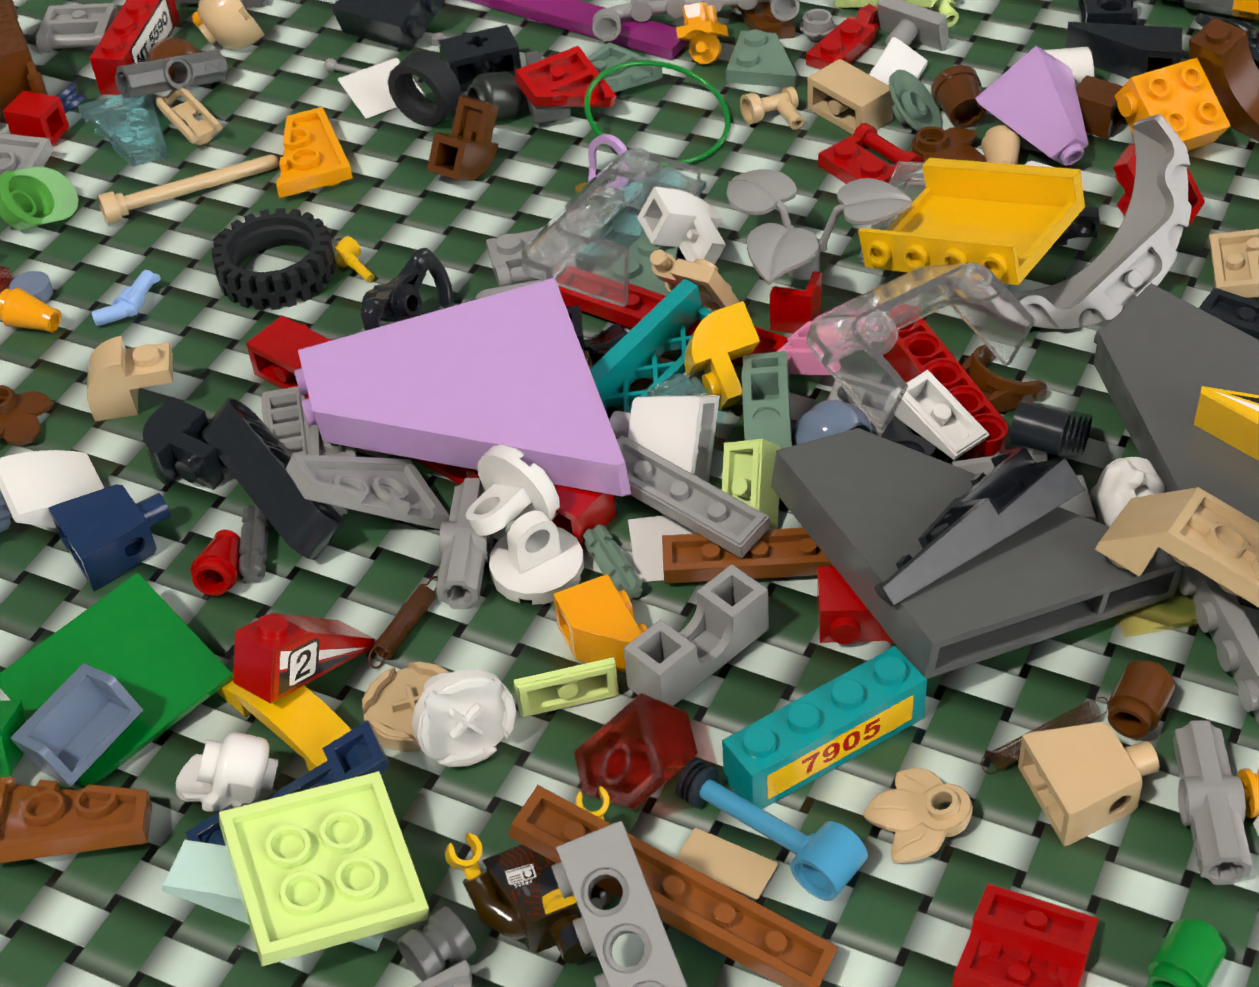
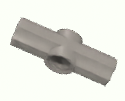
M465 478L461 485L455 487L449 521H443L440 527L439 551L441 564L436 583L438 601L445 602L452 609H468L470 604L479 601L484 565L489 564L490 553L493 549V534L485 536L475 534L466 519L467 509L486 491L480 478Z
M1206 720L1190 721L1186 726L1175 729L1173 736V745L1180 774L1178 786L1180 818L1184 826L1191 827L1200 876L1211 880L1213 885L1234 884L1241 878L1249 877L1253 866L1243 826L1245 818L1243 784L1239 776H1232L1221 728L1214 727L1210 721Z

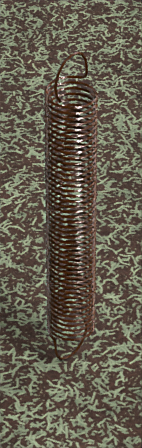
M1097 697L1095 699L1097 700L1098 698H1104L1108 703V700L1105 697ZM1089 700L1032 731L1036 732L1037 730L1038 732V729L1039 731L1050 730L1052 727L1057 729L1056 724L1058 725V723L1062 727V720L1066 727H1068L1067 719L1069 720V718L1074 726L1079 725V723L1080 725L1090 724L1101 717L1100 710L1099 716L1097 709V716L1096 713L1094 715L1090 706L1091 704L1097 706L1095 700ZM1022 736L993 750L995 758L996 752L1002 767L996 763L993 751L989 753L990 759L992 753L994 760L992 763L997 770H1002L1019 761Z

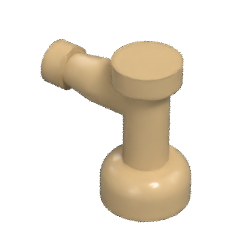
M792 86L783 88L779 94L763 98L756 93L741 96L740 109L747 124L760 122L764 117V113L774 110L779 111L793 130L801 128L804 124L803 117L796 111L799 100L797 92Z

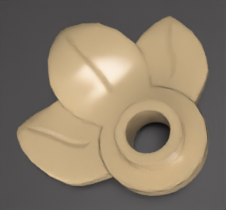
M911 768L897 772L895 777L897 789L887 790L876 795L868 804L863 814L869 823L887 831L895 832L891 848L892 861L894 863H909L933 855L940 849L945 837L958 835L965 830L969 824L973 807L968 793L960 786L943 784L932 771L922 768ZM950 805L946 809L938 810L942 806Z

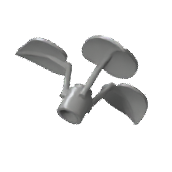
M769 169L752 170L734 177L729 181L727 188L728 202L735 210L743 214L762 215L771 212L774 208L780 212L783 226L777 223L762 224L753 229L747 237L749 258L758 274L768 285H771L785 273L798 280H808L813 271L819 272L820 252L827 251V242L841 214H844L845 220L851 224L869 225L892 218L912 206L909 196L887 182L871 178L854 180L839 189L837 200L840 205L834 207L821 239H818L812 231L795 228L791 225L784 202L796 197L797 188L793 180L787 175Z

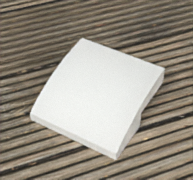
M44 450L23 452L0 458V490L14 521L17 523L56 528L48 509L49 507L104 489L87 453Z

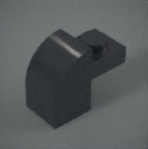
M174 397L168 399L149 417L143 428V440L154 473L167 486L180 475L190 483L196 482L214 490L225 478L216 448L209 445L202 436V431L208 424L206 413L204 410Z

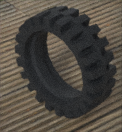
M276 208L275 214H270L268 209L260 211V217H255L251 213L244 216V223L239 220L232 222L231 229L224 228L220 232L221 238L215 239L211 254L218 283L225 296L228 295L229 300L233 303L239 301L241 307L249 308L253 304L255 310H264L266 304H270L271 310H278L281 303L284 302L287 303L288 307L297 305V298L305 302L312 298L311 291L319 294L324 289L323 284H329L332 280L331 274L335 273L334 251L326 225L324 226L323 221L319 218L314 219L311 213L305 212L301 215L298 209H292L289 214H286L285 208ZM282 245L298 246L310 251L298 263L281 270L255 272L239 267L250 255L270 247Z

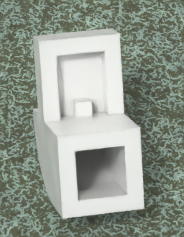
M654 186L637 217L652 245L679 247L687 261L694 262L695 259H703L715 265L726 246L717 230L723 220L720 214L707 202L691 193L678 189Z

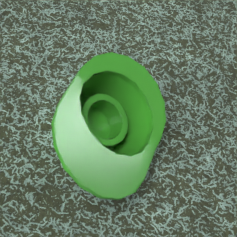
M31 167L10 170L2 173L0 176V219L17 230L26 231L42 224L63 221L72 217L78 208L79 198L75 187L68 178L56 170L48 167Z

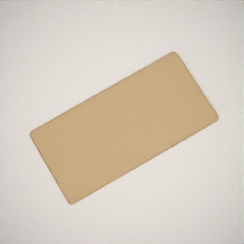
M698 828L693 829L675 858L717 882L754 899L760 897L778 866L776 861Z

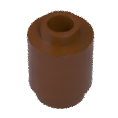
M1138 660L1129 663L1125 667L1107 703L1108 722L1116 732L1129 738L1138 739L1145 737L1148 732L1156 729L1175 690V682L1163 666L1153 661Z

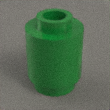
M1198 919L1175 921L1148 966L1149 979L1147 987H1209L1227 953L1226 946L1217 930L1207 922Z

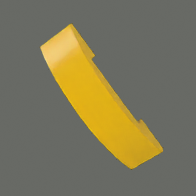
M233 679L216 692L245 718L250 714L254 715L305 759L308 772L327 761L322 749L323 747L351 731L349 726L306 686L294 690L271 704L235 685Z

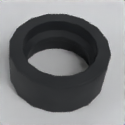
M425 51L412 52L393 68L389 74L388 88L395 105L404 116L414 123L423 126L437 125L457 107L459 96H461L459 82L450 67L432 53ZM412 75L426 82L432 89L437 103L426 98L417 89Z

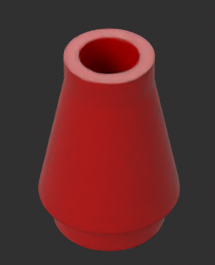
M226 529L216 532L213 540L192 562L190 567L192 582L200 592L217 596L225 593L235 585L240 537L238 534Z

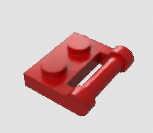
M868 123L860 124L853 135L818 153V166L845 184L858 179L871 178L887 182L896 187L914 177L920 171L923 164L921 156L913 151L905 152L878 135L877 130ZM871 148L875 152L879 153L883 157L893 162L895 165H889L888 163L873 155L866 149Z

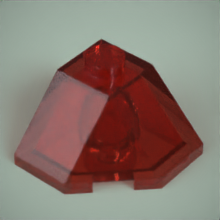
M640 693L574 751L582 793L601 799L599 786H602L609 795L610 803L635 810L666 784L698 754L688 713L644 693Z

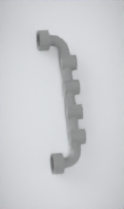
M631 0L630 3L615 5L596 12L592 20V29L598 39L611 41L620 34L621 19L633 17L638 22H645L651 15L667 13L673 18H680L684 16L682 6L701 2L706 3L707 6H715L716 13L722 7L739 5L744 10H750L757 3L770 2L773 16L779 20L787 21L793 19L798 14L800 4L799 0Z

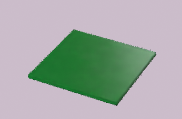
M137 572L0 673V688L10 700H22L25 718L28 720L85 663L114 676L140 705L143 711L77 780L85 788L89 784L96 785L229 683L233 679V674Z

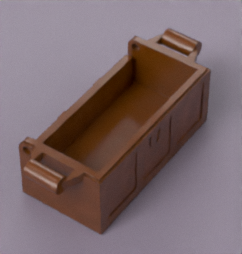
M0 0V123L6 122L3 110L22 91L48 95L42 74L36 71L18 21V13L13 0Z

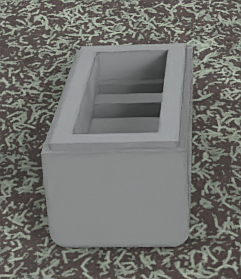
M299 386L267 391L261 395L263 421L266 427L286 451L303 449L300 452L289 453L290 456L292 454L310 455V427L301 401L307 399L306 395H301Z

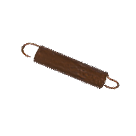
M433 576L427 584H420L374 643L369 653V664L373 669L380 668L383 662L379 666H373L370 661L372 651L374 650L383 659H390L436 599V587L433 591L427 585L434 578L438 581L437 576Z

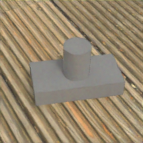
M879 0L877 3L881 30L890 33L885 40L886 45H888L892 37L899 39L907 46L914 41L940 51L949 43L946 15L903 0Z

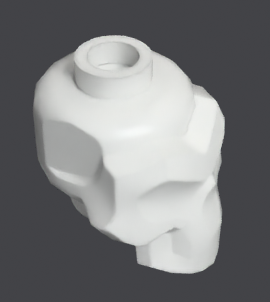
M1126 457L1116 459L1104 468L1097 484L1091 489L1089 495L1093 508L1097 513L1098 522L1110 527L1131 498L1165 493V485L1155 467L1147 459Z
M231 732L227 734L223 742L207 739L203 755L196 754L192 756L176 779V794L184 801H201L202 810L206 812L221 811L231 804L235 808L252 804L257 800L261 789L272 790L278 760L268 758L269 743L261 737Z

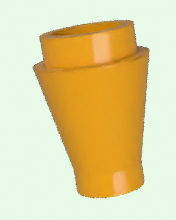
M7 288L0 294V320L3 321L5 326L44 330L50 333L55 332L61 322V311L47 305L21 288L13 290Z

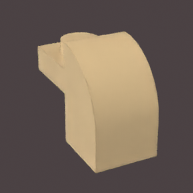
M118 336L101 343L93 351L88 362L87 400L95 422L138 415V388L173 383V354L169 342L153 345L145 344L126 349L122 336Z

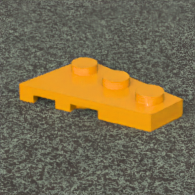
M323 107L286 117L283 137L284 153L283 157H280L279 164L281 173L276 183L279 198L323 186H334L342 181L353 179L351 166Z

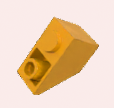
M606 574L554 593L557 626L575 659L590 663L614 657L616 671L626 673L624 647L647 630L644 623L637 625L635 622L633 607L626 591H617L609 575Z

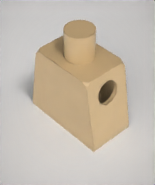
M1097 722L1022 735L1018 768L1063 846H1067L1133 813L1138 807L1143 783L1142 777L1158 772L1159 760L1150 742L1144 741L1124 748L1110 725L1104 722Z

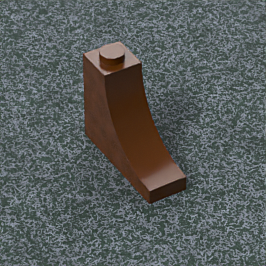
M1214 17L1189 40L1190 59L1198 58L1229 121L1230 128L1259 141V70L1249 49L1247 31Z

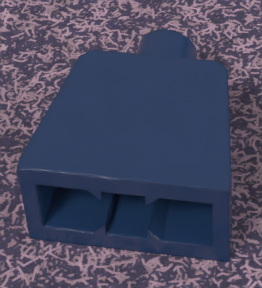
M119 484L48 508L61 541L93 591L102 588L152 556L157 547L150 527L171 517L169 508L160 493L135 503L124 486Z

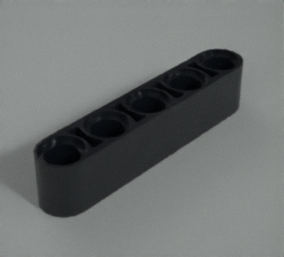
M228 397L202 431L203 438L209 445L216 448L218 457L283 540L300 555L316 560L344 524V520L332 505L304 499L286 470L291 458L290 454L249 407L234 398Z
M1021 400L1014 414L1009 443L1058 456L1083 455L1090 435L1093 416L1092 414L1057 406Z

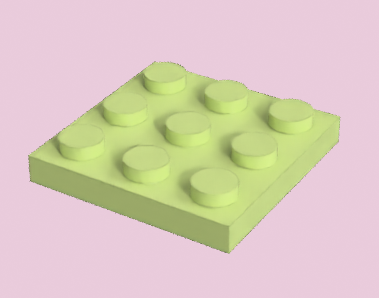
M380 772L219 812L221 831L261 966L428 920L429 907Z

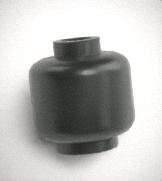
M509 72L479 74L467 90L468 97L499 106L496 121L513 119L519 112L520 106L524 103V93L515 82V77Z

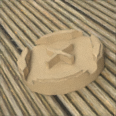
M413 662L408 663V668L396 671L395 667L386 670L370 683L362 699L364 722L368 720L371 723L381 745L388 749L402 752L421 750L411 725L414 707L424 692L426 681L435 675L450 673L449 671L436 664Z

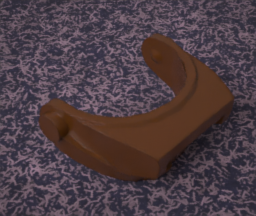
M993 342L977 347L961 365L998 412L1017 408L1021 400L1028 402L1040 401L1047 394V385L1042 380L1029 382L1013 381L987 369L985 365L992 362L999 353V347Z

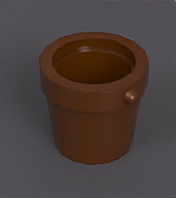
M966 65L951 66L935 78L931 85V94L937 106L943 110L953 126L970 128L984 118L986 109L975 99L982 93L981 81L973 68Z

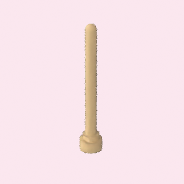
M266 155L125 196L122 193L114 194L113 191L97 195L103 218L106 224L109 225L122 221V217L129 215L128 211L273 170L278 167L279 160L275 155Z

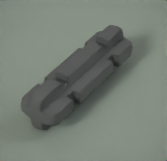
M248 505L243 510L242 522L244 524L241 527L239 554L241 556L238 559L237 569L241 581L245 583H250L251 581L260 582L265 577L266 564L264 562L267 559L269 534L267 532L269 520L258 506Z

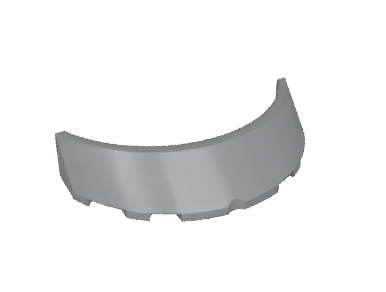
M1161 114L1138 120L1132 126L1136 150V173L1128 210L1122 224L1108 246L1093 262L1077 274L1057 284L1028 291L997 290L991 282L968 279L960 284L961 287L1001 314L1036 327L1049 329L1081 328L1115 318L1132 295L1138 296L1151 283L1158 286L1178 255L1176 249L1183 229L1189 225L1192 207L1188 202V174L1186 167L1190 166V159L1186 145Z

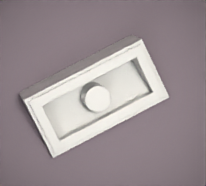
M892 37L869 75L889 85V76L897 69L906 70L919 79L927 66V60L899 39Z

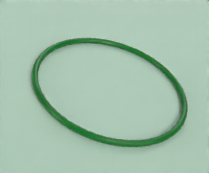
M653 60L620 63L600 73L594 78L586 91L584 99L585 114L589 125L597 136L603 133L597 127L591 115L590 97L592 91L604 77L623 68L657 66L672 69L697 80L717 98L724 112L725 127L721 138L712 148L695 157L680 160H658L629 152L630 158L639 162L660 166H679L695 163L715 153L723 145L729 134L730 113L721 94L700 75L675 64Z

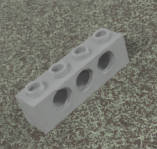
M622 821L556 847L561 862L552 865L556 881L564 899L572 895L575 896L582 914L581 918L573 920L577 936L585 954L596 951L604 972L594 977L597 987H687ZM609 878L618 881L623 888V896L620 903L610 910H600L594 907L591 902V891L594 885L602 879ZM627 933L638 935L643 939L645 945L643 958L639 963L631 967L618 965L612 956V946L615 940Z

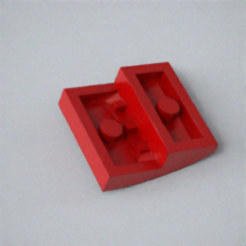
M988 883L974 914L970 936L955 969L952 987H1079L1099 918Z

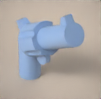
M143 270L131 287H125L118 297L112 301L111 306L92 311V317L96 326L121 320L127 316L137 315L145 302L144 296L154 283L161 280L160 275L154 274L149 270Z

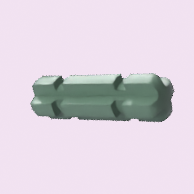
M597 525L593 529H587L583 534L585 538L584 545L590 555L595 557L594 561L603 575L608 574L617 591L625 590L630 600L638 598L642 594V581L636 572L630 569L632 567L617 543L611 540L613 537L607 528Z

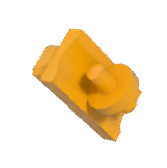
M704 2L682 6L685 26L676 27L678 39L690 42L689 52L694 61L700 64L713 63L721 53V44L716 36L728 37L727 25L717 22L715 6H707Z

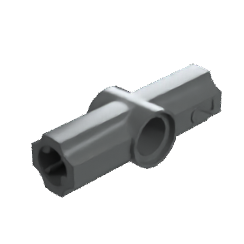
M219 49L118 66L115 81L117 90L126 99L224 81L228 69L225 57L222 56ZM170 66L174 69L175 72L174 81H172L169 76Z

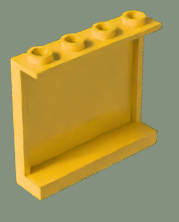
M929 158L922 165L926 188L912 202V206L902 212L886 230L860 228L858 233L866 268L1019 285L1085 208L1081 169Z

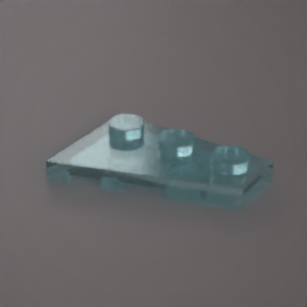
M120 94L78 104L81 117L86 122L90 121L94 125L95 131L101 137L105 135L111 141L112 147L132 167L169 158L151 94L126 99Z

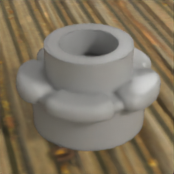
M824 9L807 11L804 13L803 21L800 23V30L804 32L808 39L813 41H821L835 27L831 13Z

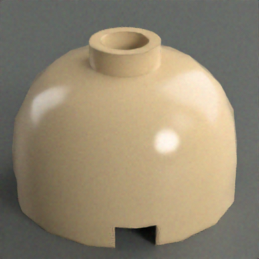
M240 0L199 1L198 14L203 24L198 28L210 44L217 41L225 49L239 50L254 44L265 36Z

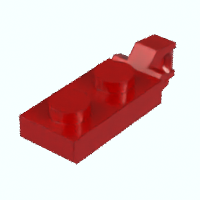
M867 4L859 9L856 18L852 16L847 17V20L841 22L806 53V65L821 70L839 59L851 64L875 42V35L880 27L877 6Z

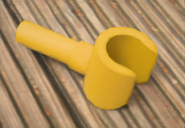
M346 236L334 245L335 251L338 252L335 256V262L338 267L346 268L349 266L368 283L374 280L375 275L358 259L362 251L356 240Z

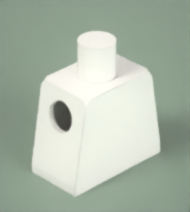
M720 396L635 397L632 402L631 413L615 411L612 414L610 424L616 438L623 435L702 480L709 482Z

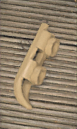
M185 88L174 89L168 96H158L156 98V104L160 111L189 142L195 145L209 143L213 138L212 134L221 131L223 128L221 123ZM177 98H186L185 102L170 108ZM201 113L203 115V119L197 121L195 119V116Z

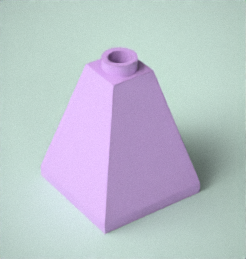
M1037 46L975 98L982 107L1051 159L1063 165H1071L1077 162L1084 155L1083 149L1089 145L1072 70L1068 65Z

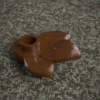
M928 126L918 130L916 137L912 140V151L921 156L924 163L929 158L987 162L985 156L971 146L978 134L974 130L958 127L944 130L940 127Z
M0 385V440L3 439L6 443L14 446L33 443L41 433L37 416L42 415L54 406L52 400L41 392L31 391L17 394L10 387Z

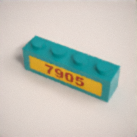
M894 646L723 739L724 779L737 795L764 809L924 719L927 679Z

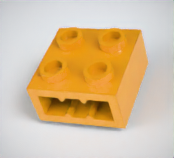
M1198 58L1131 77L1115 95L1119 112L1125 117L1132 134V126L1138 120L1161 114L1186 145L1187 151L1212 144L1230 127L1229 121Z

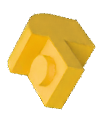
M744 301L718 309L707 315L697 326L685 351L684 362L687 376L704 370L705 374L702 375V382L707 395L720 396V410L736 405L742 397V387L731 360L751 354L760 342Z

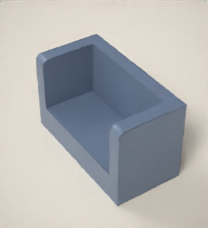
M83 663L10 739L40 771L71 787L143 709L114 676Z

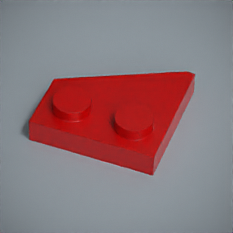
M576 46L517 69L514 80L533 106L584 107L586 91L594 78L600 73L581 48ZM604 78L592 91L590 107H612L615 105L617 95Z

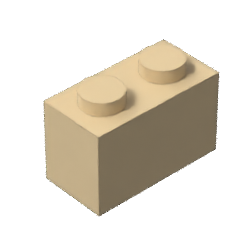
M839 59L808 76V109L847 132L854 134L856 128L862 123H868L877 130L893 120V100L889 85L849 63Z

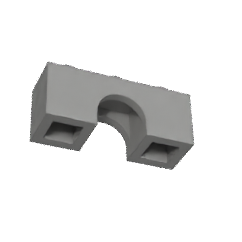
M731 564L697 591L696 611L691 621L681 632L678 633L660 619L624 647L627 687L660 713L664 714L769 629L768 589Z

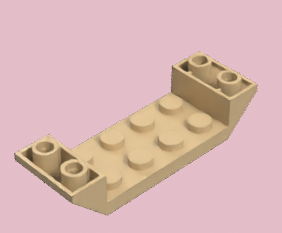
M1199 487L1131 498L1095 548L1096 551L1108 557L1117 567L1128 569L1139 577L1158 549L1161 548L1171 554L1173 559L1179 564L1196 569L1216 581L1224 591L1232 595L1241 596L1259 607V523Z

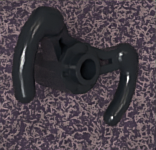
M420 248L413 252L411 258L397 277L387 284L375 285L372 290L365 293L360 311L365 331L419 316L421 314L422 300L418 290L426 276L427 270L435 282L439 303L442 308L454 305L453 289L448 273L439 258L430 249Z

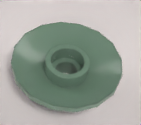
M897 69L889 76V89L894 102L892 108L896 118L903 124L908 123L917 132L921 128L928 126L942 128L939 108L925 85L906 70Z

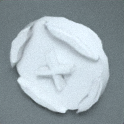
M506 445L493 446L477 463L478 476L486 491L466 512V519L475 534L479 536L493 534L503 529L513 520L516 521L523 514L533 510L542 511L551 520L557 515L555 511L560 505L559 496L554 484L539 465L537 466L533 463L529 467L520 460L524 456L520 450Z
M533 510L517 518L511 525L508 534L499 539L492 549L489 561L490 576L496 590L511 601L520 603V599L532 600V605L547 604L554 601V593L579 584L581 580L580 574L584 570L583 549L575 536L563 528L556 527L553 521L542 511Z
M459 669L451 673L435 675L426 681L424 692L414 707L411 725L418 745L428 757L436 759L439 764L447 767L471 766L488 759L497 751L495 746L502 740L503 736L507 740L514 728L516 708L512 694L495 674L481 669Z

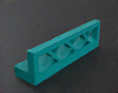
M684 279L590 369L605 409L607 407L624 405V412L631 413L632 402L635 397L661 396L686 372L684 362L685 351L692 335H686V330L697 320L702 321L707 315L712 313L711 310L702 306L698 285ZM682 349V355L675 362L658 364V358L665 351ZM653 377L654 383L647 390L629 392V386L636 379Z

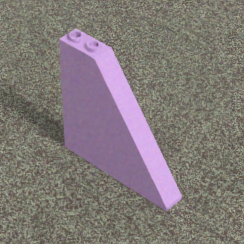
M555 277L298 350L302 368L296 369L294 372L301 395H309L308 399L301 400L308 425H318L323 442L478 470L477 463L490 448L506 445L520 450L524 454L520 460L529 467L533 463L537 466L539 465L553 484L616 496L631 494L625 460Z

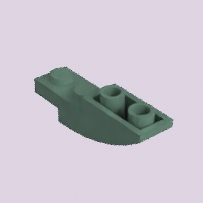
M787 351L743 355L742 397L745 441L765 439L780 445L781 449L791 447L792 427Z

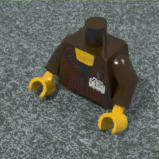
M599 786L602 807L598 811L588 812L604 820L603 815L609 806V795L602 786ZM580 790L576 798V805L586 810L582 804ZM472 833L465 835L467 844L472 849V858L470 860L458 858L452 844H448L445 852L446 860L454 869L463 870L466 878L462 882L479 918L485 925L511 940L521 939L527 949L533 953H539L557 946L566 963L580 962L592 954V952L584 953L577 936L573 920L581 918L582 914L575 896L572 895L564 899L552 869V865L557 863L522 844L483 859L484 869L481 870L477 861L482 855V844L477 836ZM595 884L591 891V902L594 907L603 910L602 907L613 900L614 894Z

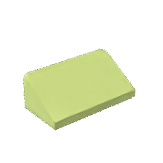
M765 439L724 443L721 490L769 516V529H778L779 496L771 488L776 450L781 449L780 445Z
M614 657L515 679L513 685L520 717H527L619 695Z

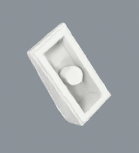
M929 370L894 390L887 406L900 421L953 460L986 440L990 435Z

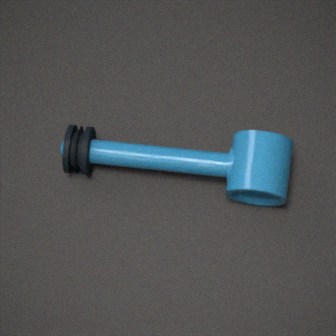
M698 759L690 762L678 779L676 795L680 799L685 800L696 808L708 802L796 854V857L790 863L791 872L796 881L816 898L824 901L834 900L868 858L867 849L863 842L846 826L828 821L816 833L806 835L718 784V771Z

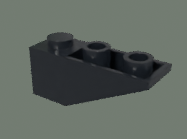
M1068 22L1065 48L1088 47L1092 54L1094 67L1130 79L1140 74L1180 63L1182 55V28Z

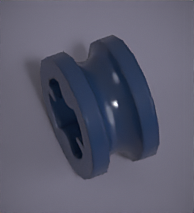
M75 82L56 95L61 99L65 114L87 97L84 93L80 94L77 92V84Z

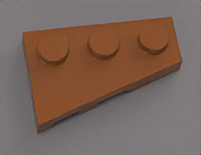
M0 777V863L148 843L152 803L148 790L89 784L78 791L60 789L58 781L39 780L36 786L17 784L15 777Z

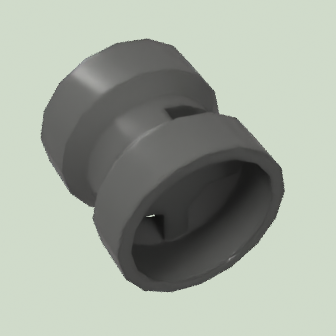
M442 906L429 916L428 924L423 927V932L411 929L397 939V945L404 960L421 982L444 971L445 963L447 965L453 962L460 963L476 953V946L469 931L459 917L447 906Z

